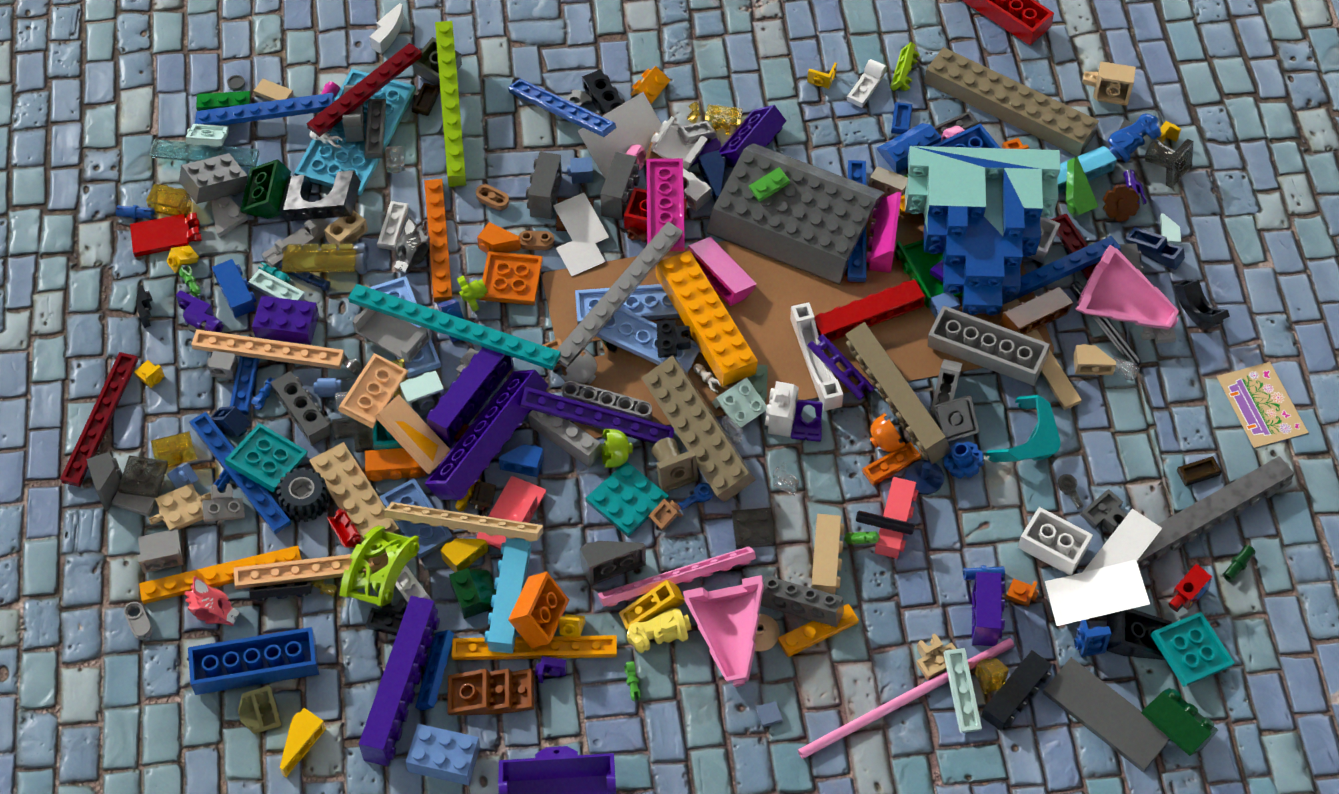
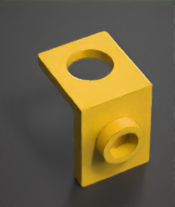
M834 62L829 74L809 69L807 82L829 89L836 75L837 63Z

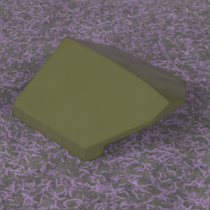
M270 685L242 694L238 707L241 722L253 734L282 726L277 703Z

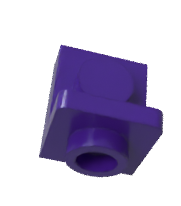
M542 656L541 663H537L535 675L538 676L539 683H543L545 673L554 677L566 676L567 661Z

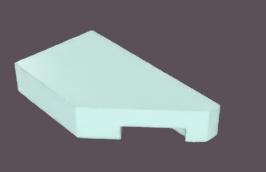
M1161 213V235L1167 237L1168 243L1180 245V226Z

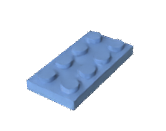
M414 478L380 496V500L386 508L391 502L434 508ZM406 520L395 521L403 536L410 538L419 536V551L416 555L418 559L454 540L448 528L444 526L433 527L425 523L414 524Z

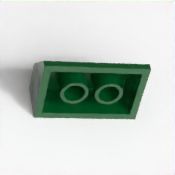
M278 159L250 168L240 212L267 219L281 215L279 208L291 171Z
M1171 688L1162 691L1141 712L1189 756L1202 750L1218 731L1214 727L1215 724L1209 718L1203 717L1198 713V709L1193 704L1187 703L1182 699V695L1177 690Z

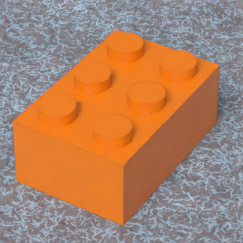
M548 572L529 576L508 620L530 648L550 644L559 625V618L563 616L569 599Z

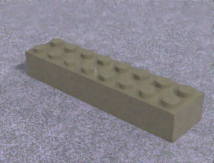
M863 322L845 335L848 339L846 345L850 349V353L855 360L857 359L863 372L867 373L870 382L874 388L878 389L884 402H887L890 411L898 418L904 431L908 432L913 444L917 445L924 460L929 459L933 464L952 452L945 435L866 323Z
M673 355L642 377V380L688 451L693 450L696 454L697 466L718 498L725 503L756 480L685 369Z

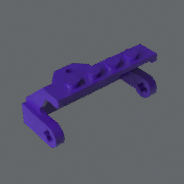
M568 746L545 747L535 754V758L499 760L498 794H616L614 753L578 755V751Z

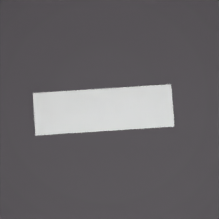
M1132 509L1083 572L1128 561H1137L1162 528Z

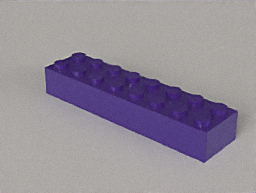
M536 370L512 372L424 483L439 500L463 499L467 495L468 489L479 480V475L482 471L489 467L493 457L500 453L503 444L512 437L514 430L523 423L524 417L532 411L520 407L525 386L544 392L549 387Z
M410 596L359 741L364 761L388 766L389 761L394 759L396 741H400L402 736V723L407 721L409 714L407 709L409 703L414 701L415 685L420 683L421 668L427 663V650L432 647L434 630H438L440 618L437 616L438 609H436L433 600Z

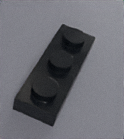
M311 580L251 587L249 595L250 599H256L257 601H263L270 597L284 599L291 595L305 597L311 594L313 584Z

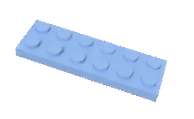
M406 276L371 287V289L417 304ZM431 339L409 364L397 357L400 367L408 370L405 378L441 367Z
M661 284L638 286L621 306V308L647 320L680 318ZM610 288L575 290L578 324Z
M621 307L596 335L598 338L657 365H660L669 358H658L657 324ZM691 339V349H677V357H675L687 374L700 352L695 341Z

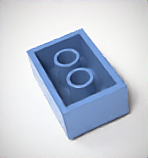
M417 724L406 759L407 770L411 773L469 786L481 748L479 737Z

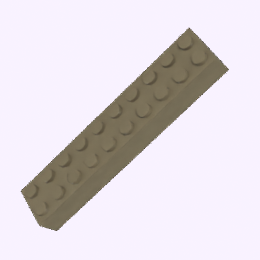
M945 47L941 49L926 69L925 84L1075 156H1080L1096 134L1099 120Z

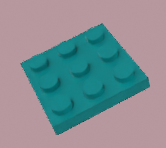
M258 423L225 459V465L274 493L277 490L281 477H286L287 472L292 473L293 469H296L306 458L308 451Z
M626 461L593 490L585 500L617 529L629 537L650 518V513L663 499L669 500V495Z
M1202 612L1155 630L1150 635L1183 687L1228 669L1235 664Z

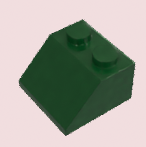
M466 568L449 574L450 584L464 619L493 609L491 607L492 595H496L497 590L494 589V583L488 570Z

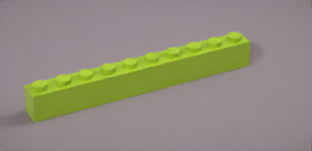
M453 21L435 22L448 186H466Z

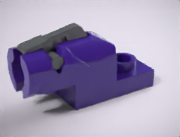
M179 290L176 298L179 307L185 310L183 318L188 325L189 331L195 333L197 329L221 333L224 327L221 324L223 321L214 316L211 305Z

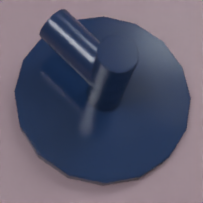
M919 460L909 465L905 473V480L916 482L915 490H919L918 494L929 495L937 492L942 487L944 474L936 463L932 464L930 460Z

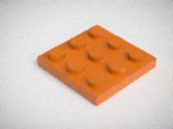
M488 251L482 278L488 293L484 294L485 296L479 300L535 306L543 256Z

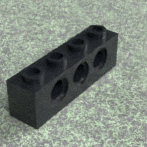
M601 69L582 76L583 89L591 97L592 103L602 116L625 103V100L619 97L617 88L611 85L608 75H605Z

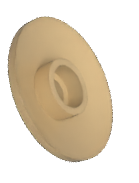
M759 614L758 628H763V630L757 631L755 637V651L759 652L774 647L780 636L777 622L765 614Z

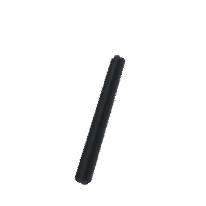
M1075 281L1070 286L1071 291L1079 299L1084 289L1078 281ZM1092 316L1131 367L1139 366L1141 359L1110 320L1105 317Z

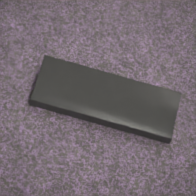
M1072 657L1069 658L1058 674L1043 690L1045 696L1142 772L1147 769L1170 741L1169 737L1141 714L1142 711Z

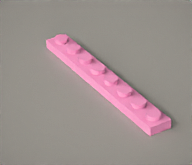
M748 546L598 593L599 601L603 606L613 607L620 601H632L639 595L647 594L666 580L674 584L681 582L689 583L694 581V578L700 576L708 577L713 575V572L719 570L727 571L732 569V566L738 564L747 565L751 563V560L756 559L755 551Z

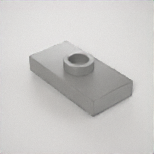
M707 121L680 126L677 130L686 143L698 141L701 135L708 139L715 137L716 131Z

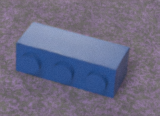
M233 259L213 266L212 270L234 318L256 310L254 302H257L255 295L252 291H248L250 287L247 279H242L241 277L243 272L240 265H235Z

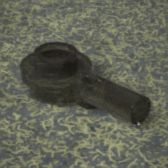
M345 354L342 362L344 366L355 376L358 373L361 374L362 370L360 368L362 365L355 358L353 360L348 359Z
M1070 474L1060 476L1057 483L1059 489L1065 495L1071 497L1077 510L1082 509L1084 504L1075 490L1077 479Z

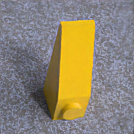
M666 580L619 612V615L628 630L631 624L649 621L666 610L679 607L685 603V600L678 585Z
M305 708L294 715L290 724L280 764V770L284 777L290 774L326 730L324 721Z

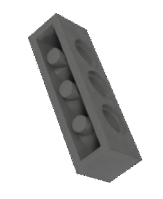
M290 371L271 382L274 394L311 446L332 435L330 420L327 416H322L318 403L314 404L312 402L310 392L302 388L303 384L298 376L294 377Z
M766 576L763 582L764 589L761 606L830 626H838L844 613L842 596Z

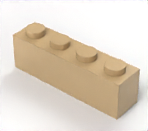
M817 514L811 584L813 589L834 595L836 588L840 589L841 577L837 576V570L841 571L842 559L838 558V553H842L843 541H839L840 535H844V524L841 523V516Z

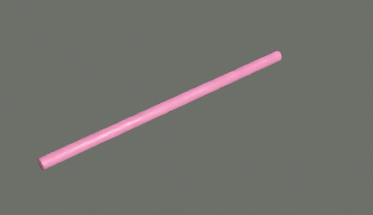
M1008 638L968 659L969 669L972 670L1013 648L1014 643L1012 639ZM947 671L798 749L800 757L804 759L949 682Z

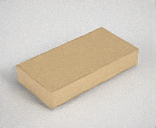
M262 79L254 89V94L267 100L275 101L291 98L293 90Z

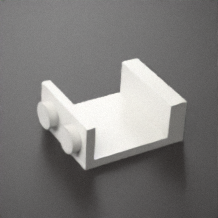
M671 116L668 122L665 120L662 123L660 133H655L652 137L650 150L664 159L683 158V168L688 171L703 150L707 138L701 135L698 141L686 143L677 132L678 129L672 126L674 117Z

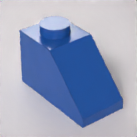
M523 444L499 457L500 470L538 478L544 459L543 448L537 445Z

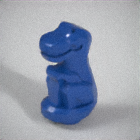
M1142 114L1134 124L1110 135L1107 142L1111 147L1108 149L1116 159L1121 158L1127 163L1131 159V153L1137 150L1139 146L1145 144L1143 138L1145 135H1148L1151 140L1161 136L1158 118L1151 114Z

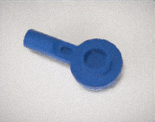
M700 483L695 487L694 494L678 503V505L681 507V510H684L697 501L700 503L709 501L713 497L714 491L708 483Z

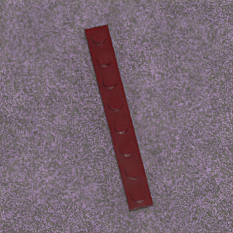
M408 43L307 123V128L321 137L343 119V115H349L420 59L422 51Z
M119 352L60 478L61 483L76 487L81 486L89 469L86 459L92 458L96 454L138 362L137 356Z

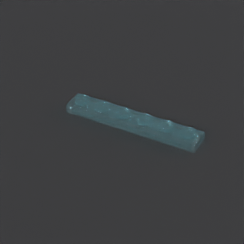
M154 139L150 150L151 158L191 162L230 153L239 166L252 168L256 167L260 155L259 149L228 146L210 147L209 145L193 146L192 144H186V142Z

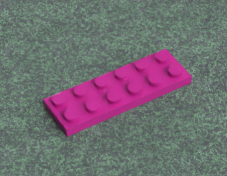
M683 158L646 159L647 245L669 221L683 231L681 238L669 251H685Z

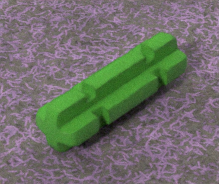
M876 531L847 532L844 541H846V544L877 543L880 535Z

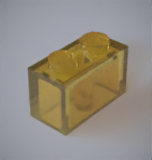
M154 184L146 202L148 208H154L156 213L174 216L179 214L185 215L191 204V199L185 189Z
M190 431L151 440L158 468L197 459Z

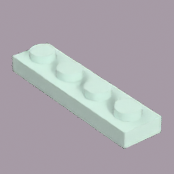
M965 648L945 650L943 654L960 733L980 731L982 726Z

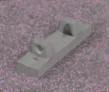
M325 219L308 220L304 223V227L289 237L276 241L275 246L262 254L263 259L272 268H277L282 261L286 262L324 237V230L329 223Z

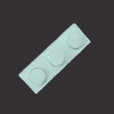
M261 269L248 281L250 287L270 297L300 301L305 297V292Z

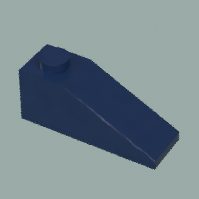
M719 150L698 156V168L705 183L711 188V196L715 203L722 192L725 167H727L726 159L724 156H721Z

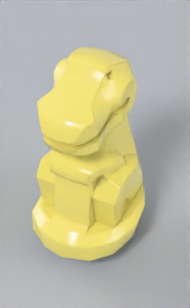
M671 608L649 621L635 622L628 628L627 641L635 647L638 653H644L645 650L648 651L650 649L649 640L655 639L657 644H662L663 642L670 643L676 639L682 642L687 641V631L692 630L688 614L682 615L679 608Z

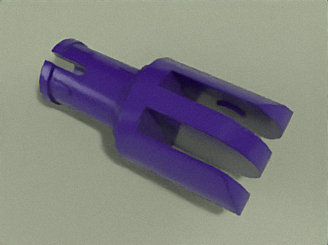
M1130 169L1131 175L1129 176V172L1126 170L1123 173L1126 186L1135 189L1137 194L1140 193L1142 204H1147L1142 184L1137 182L1135 171Z

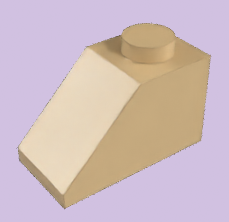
M1076 345L1073 355L1075 374H1114L1116 361L1096 345Z

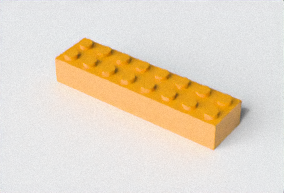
M689 250L661 260L656 265V278L685 326L690 327L692 338L721 386L723 387L755 375L758 360L691 251Z

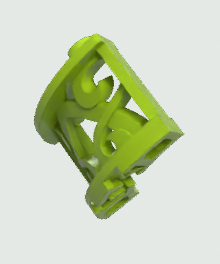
M378 525L364 535L365 540L361 545L357 544L350 556L352 562L349 570L345 569L339 596L356 598L382 607L391 603L394 596V587L402 569L408 561L417 555L419 551V536L410 538L385 531V527ZM387 552L388 565L372 574L368 560ZM371 585L377 594V589L381 586L378 597L370 595ZM365 588V593L358 592V589Z

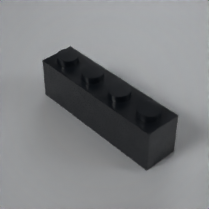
M1031 650L983 708L981 717L1000 731L1005 726L1009 728L1016 719L1014 717L1018 711L1021 713L1027 706L1028 702L1026 701L1029 697L1034 698L1040 690L1038 686L1042 682L1046 683L1052 675L1050 672L1052 664Z

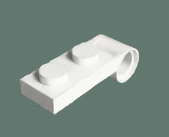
M870 59L866 64L863 75L847 96V101L862 108L884 77L887 66Z

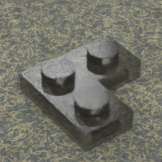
M351 417L332 419L335 440L354 437L356 453L374 450L372 428Z

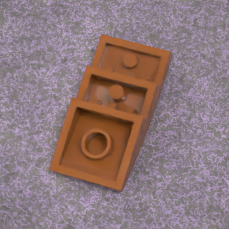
M509 668L491 672L487 669L448 675V715H492L534 710V671L531 668L513 672Z

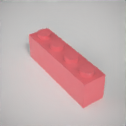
M893 477L883 516L906 522L908 518L912 519L914 507L911 504L912 501L916 502L919 491L915 490L916 482ZM880 528V538L876 543L875 554L898 559L899 553L904 552L906 541L903 540V537L908 534Z

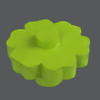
M464 276L457 278L462 289L459 293L463 301H468L473 312L479 310L480 308L476 300L488 293L483 280L477 281L476 279L467 284Z

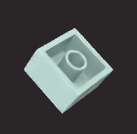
M436 371L427 372L422 376L399 383L402 398L421 418L426 417L430 410H434L438 405L440 397L445 395L444 388Z

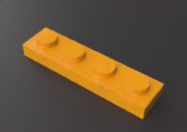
M848 603L844 605V613L837 627L811 621L778 637V643L788 658L858 624L859 619Z

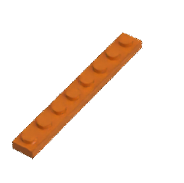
M424 180L428 234L430 237L434 302L448 301L453 298L443 180Z

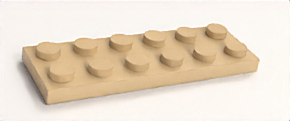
M344 442L309 460L314 471L319 472L321 477L325 479L327 492L338 509H343L347 512L351 519L350 524H354L360 533V544L365 540L364 535L378 525L385 527V531L395 534L400 533L395 521L392 518L385 517L386 507Z

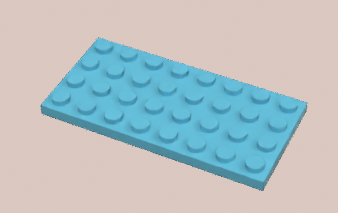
M351 69L335 101L344 94V85H356L370 73ZM392 80L369 98L386 99L387 102L383 153L416 92V86ZM366 100V101L364 102V130H365V138H366V124H367L368 100ZM342 119L326 132L330 136L343 138V141L339 139L337 141L334 140L336 145H340L341 148H337L330 143L324 144L321 140L312 139L294 175H306L310 182L333 188L337 172L354 170L361 181L357 194L361 196L381 158L365 159V141L347 143Z

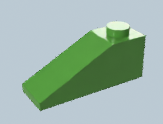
M1078 156L1067 161L1066 202L1068 212L1072 214V217L1099 207Z

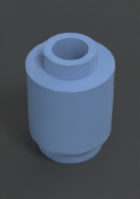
M317 378V382H314V394H318V397H336V395H341V380H336V378Z

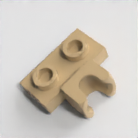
M932 634L931 646L926 645L922 640L917 644V650L922 658L918 659L916 664L927 680L947 670L943 652L956 649L952 642L943 647V643L936 634Z

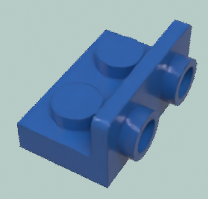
M1081 620L1080 626L1077 628V636L1074 638L1075 648L1079 650L1081 657L1104 654L1106 652L1111 636L1109 626H1096L1089 629L1086 620Z

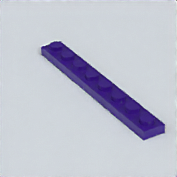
M526 386L520 407L602 430H620L627 437L653 444L664 438H673L674 434L673 427Z

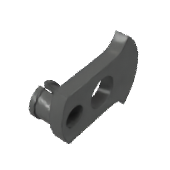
M571 90V94L565 98V100L570 102L573 100L578 101L579 103L574 104L580 107L592 104L591 97L579 90Z

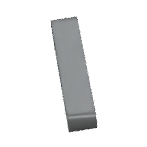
M567 381L562 386L563 397L652 421V406L647 401L575 381Z

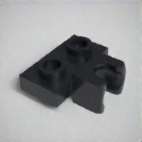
M676 320L657 321L658 358L671 357L672 355L677 357V349H691L690 338H685L691 336L690 327L676 326Z
M400 599L399 603L395 606L389 603L382 606V610L371 608L365 624L366 629L397 636L406 610V601Z

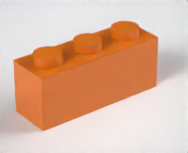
M404 448L365 451V472L368 481L399 480L401 478H420L426 476V471Z

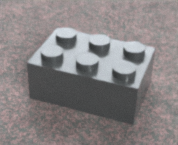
M539 152L538 159L535 158L533 168L535 171L530 175L531 186L527 187L526 198H528L527 209H530L531 217L552 219L553 205L556 204L562 181L561 155Z
M619 152L615 153L600 193L601 216L623 220L634 186H638L640 176L637 175L639 171L637 156Z
M230 153L181 165L179 177L180 184L196 204L245 192L247 180L246 173Z

